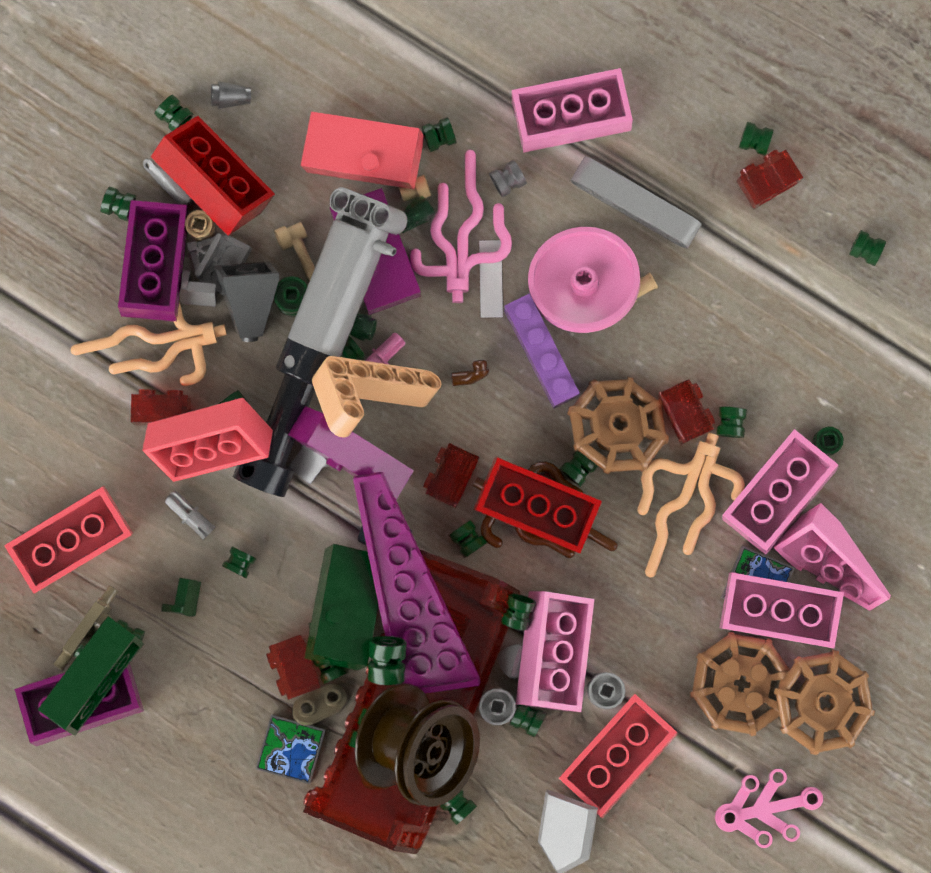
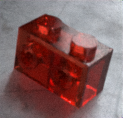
M140 389L139 394H131V423L134 425H148V423L191 412V398L188 395H183V390H167V395H155L156 390Z
M301 634L269 646L270 652L266 656L271 669L277 668L280 679L276 680L281 696L287 695L288 700L322 688L312 660L304 658L306 644Z

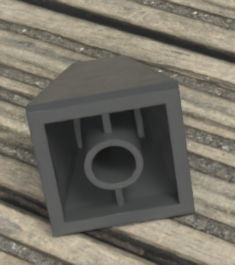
M270 261L214 266L215 274L237 334L242 338L243 342L258 341V337L263 336L279 281V272Z

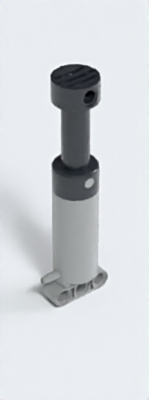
M344 187L335 189L330 196V207L335 212H338L333 221L276 365V369L284 373L285 376L266 421L273 430L268 458L237 465L233 474L236 480L279 497L286 496L295 473L293 468L286 465L295 439L288 434L304 407H309L315 392L312 377L328 356L341 357L381 254L394 256L397 252L395 247L386 243L388 234H400L407 224V216L402 210Z

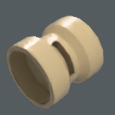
M196 210L187 216L185 227L193 240L199 242L213 237L215 224L204 211Z

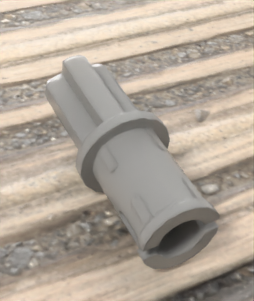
M173 491L166 498L165 503L183 519L181 523H187L202 540L215 529V526L197 511L199 508L197 506L194 508L177 491Z

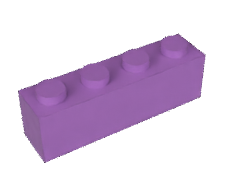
M530 293L505 305L504 312L553 409L577 398L580 393Z

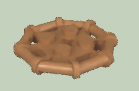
M631 377L620 380L597 381L594 379L590 381L587 389L575 404L568 408L567 412L571 419L575 443L573 445L574 450L581 452L603 469V473L608 475L610 472L640 470L643 472L647 470L648 464L669 440L665 430L661 399L657 400L636 384ZM622 391V396L608 397L606 392ZM630 395H634L646 406H636L632 402L633 400L630 398ZM596 397L600 404L594 411L587 409V405ZM647 414H652L654 429L648 428ZM615 418H619L620 423H625L626 425L621 431L613 426ZM582 419L590 421L592 434L586 437L584 435ZM645 437L647 439H650L652 442L647 447V449L644 452H642L638 445ZM595 441L600 449L607 450L606 458L591 447L590 444ZM630 452L633 459L615 460L616 453Z
M732 631L728 632V635L703 653H698L696 656L698 660L690 697L695 699L711 722L713 729L717 730L719 728L746 733L752 737L756 736L758 731L780 717L777 699L775 701L769 698L771 681L780 680V685L790 669L773 646L771 639L767 638L765 640L738 635ZM738 646L757 649L758 651L755 657L739 655ZM728 648L730 649L732 656L718 665L712 660ZM767 655L778 672L769 674L761 659ZM709 667L715 670L712 687L704 688ZM741 676H745L746 682H749V688H744L743 692H739L738 686L734 685V681L740 680ZM714 693L723 708L718 713L706 697L707 695ZM764 703L771 707L770 710L754 720L752 711ZM729 710L745 713L746 722L727 719L726 715Z
M837 650L808 657L798 656L794 659L795 663L779 687L774 690L781 720V732L788 734L809 749L810 754L813 755L844 747L852 748L855 746V740L870 717L875 714V710L872 708L867 680L869 677L868 673L860 670L839 655ZM827 664V673L813 675L811 667ZM838 668L852 678L848 682L844 681L836 675ZM802 673L806 680L798 692L790 691ZM855 687L858 688L861 706H855V701L852 700V689ZM829 695L830 708L824 707L821 709L820 698ZM788 698L796 699L795 709L798 712V716L793 719ZM854 712L859 714L848 730L845 725ZM803 723L815 730L813 738L797 727ZM838 730L840 737L823 740L824 732Z

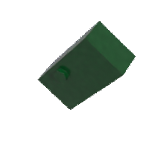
M332 544L325 549L305 659L353 670H360L368 666L369 642L373 638L379 604L367 551L338 544Z
M108 616L87 644L84 642L74 654L76 659L38 708V711L65 731L76 736L144 643Z

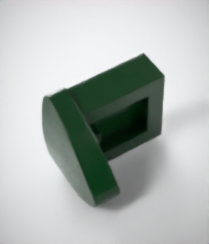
M179 578L174 605L162 603L161 612L181 614L189 617L196 616L201 582Z

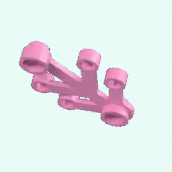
M773 769L769 773L767 784L754 805L742 808L750 792H755L759 788L757 777L747 775L742 779V786L733 801L729 804H723L717 809L715 822L721 830L726 832L739 830L755 840L759 847L767 848L772 844V835L764 830L759 831L744 821L758 818L780 832L784 839L794 842L800 836L799 828L793 824L783 822L772 814L799 807L815 810L821 806L823 795L817 788L806 787L798 796L769 802L777 788L787 780V775L783 770ZM776 772H780L783 775V779L779 783L773 780V775ZM749 778L755 780V786L752 789H748L745 785L746 780ZM811 793H814L817 797L814 804H809L807 801V796ZM728 812L734 814L735 818L732 823H726L724 820V816ZM793 827L796 835L793 838H788L786 831L788 828ZM761 834L768 836L766 844L762 845L759 843L758 838Z

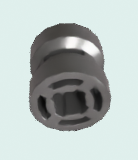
M514 160L506 164L503 172L496 169L489 173L495 188L502 198L510 194L511 187L513 189L515 187L521 188L527 184L522 171Z

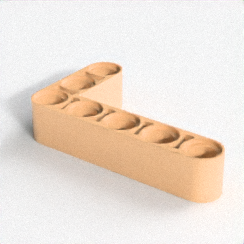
M328 356L312 377V384L327 425L339 437H348L363 418L364 410L360 399L425 407L442 385L439 377L428 370L336 356Z

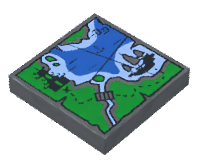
M742 546L731 572L789 583L795 567ZM727 584L722 593V599H725Z
M271 714L256 769L311 784L326 729L311 725H301L297 721Z

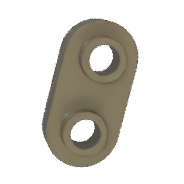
M329 684L303 695L293 704V717L299 724L308 726L341 712L346 705V692L339 685ZM335 694L338 699L335 702H331L327 696ZM304 705H309L312 711L304 713L301 708Z

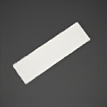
M479 241V252H496L501 246V241ZM502 261L480 264L481 318L503 317Z

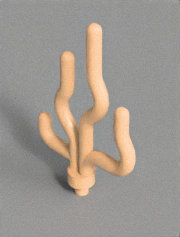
M179 302L177 322L173 321L178 328L177 330L155 334L139 325H126L119 328L109 337L73 345L71 353L73 355H80L111 348L130 335L138 336L145 342L153 345L178 341L167 350L164 357L159 361L153 362L142 358L131 359L111 364L109 372L111 374H119L139 369L150 373L161 372L174 362L180 352L191 349L195 371L180 378L182 386H189L200 382L206 373V362L202 346L217 343V337L227 335L225 324L214 326L213 321L199 325L187 323L183 317Z
M708 432L706 441H699L695 456L688 463L680 464L668 459L658 458L652 460L648 464V469L642 472L643 494L637 509L640 515H646L649 511L654 495L652 477L655 471L662 469L674 474H688L680 496L666 503L657 513L655 521L657 538L645 570V574L649 578L656 575L667 544L669 534L667 518L672 512L688 504L697 481L705 508L703 513L693 521L683 546V553L685 555L693 553L701 529L712 520L715 514L716 502L709 487L711 474L733 482L734 487L731 498L734 501L745 488L744 479L739 472L716 463L721 449L716 447L718 435Z

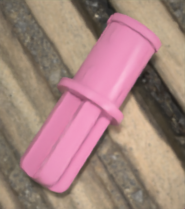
M393 333L376 350L373 348V353L365 361L389 364L388 361L405 345V341L400 335Z

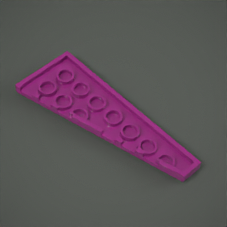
M377 472L355 476L353 482L385 636H395L407 641L406 658L401 661L405 664V680L403 683L415 685L425 693L479 686V675L384 473Z

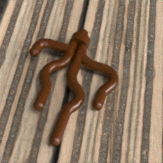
M547 461L537 462L528 468L529 471L536 474L541 472L548 473L553 481L583 493L580 488L568 482L561 470ZM477 477L472 486L481 491L485 480ZM486 515L480 527L481 535L489 545L494 548H500L503 545V541L494 535L491 530L496 519ZM515 527L518 536L528 544L547 546L566 558H573L575 552ZM591 527L587 538L609 551L617 549V542Z

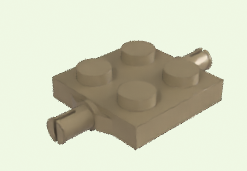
M109 585L101 598L95 601L62 648L63 652L54 663L57 668L64 671V668L74 657L80 645L84 642L86 644L89 642L108 616L112 618L109 615L112 610L110 603L119 593L117 589Z

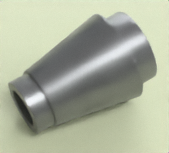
M218 81V84H211V106H218V109L251 104V87Z

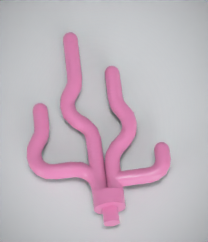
M467 150L465 153L466 196L472 204L473 211L458 231L457 254L452 244L444 238L441 231L449 209V188L446 183L438 185V209L430 228L432 240L446 255V265L425 266L422 264L421 251L415 248L410 253L411 267L420 276H446L447 292L452 293V303H463V293L469 291V272L473 266L481 263L500 262L508 256L512 247L511 235L504 224V206L497 203L493 207L494 231L501 241L499 250L496 252L476 253L468 257L469 233L478 225L484 211L483 201L476 189V153L473 150Z

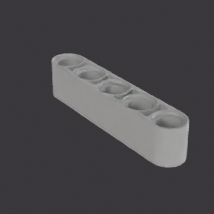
M585 156L570 180L578 188L680 247L688 249L702 225L691 215L592 158Z

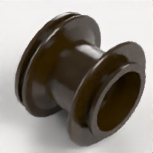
M406 683L394 685L383 691L372 702L361 720L355 741V760L358 771L364 781L371 786L388 788L397 785L402 796L410 803L428 807L445 804L463 789L475 768L480 748V734L477 721L472 713L458 702L450 699H441L430 703L425 692L419 687Z

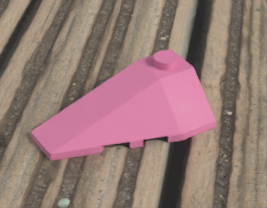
M822 503L801 515L773 547L793 567L800 571L804 568L816 575V580L820 583L828 582L840 589V592H844L843 596L869 611L890 599L891 595L841 522Z

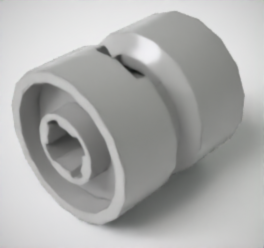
M607 672L599 673L590 679L587 685V696L596 707L612 709L623 701L625 686L617 675Z
M500 688L486 691L479 701L481 717L492 725L508 723L516 711L513 696L508 691Z

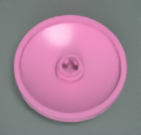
M576 227L552 236L538 249L529 267L528 285L530 295L539 313L548 322L566 331L589 333L614 325L631 310L640 289V271L635 254L620 237L600 228Z

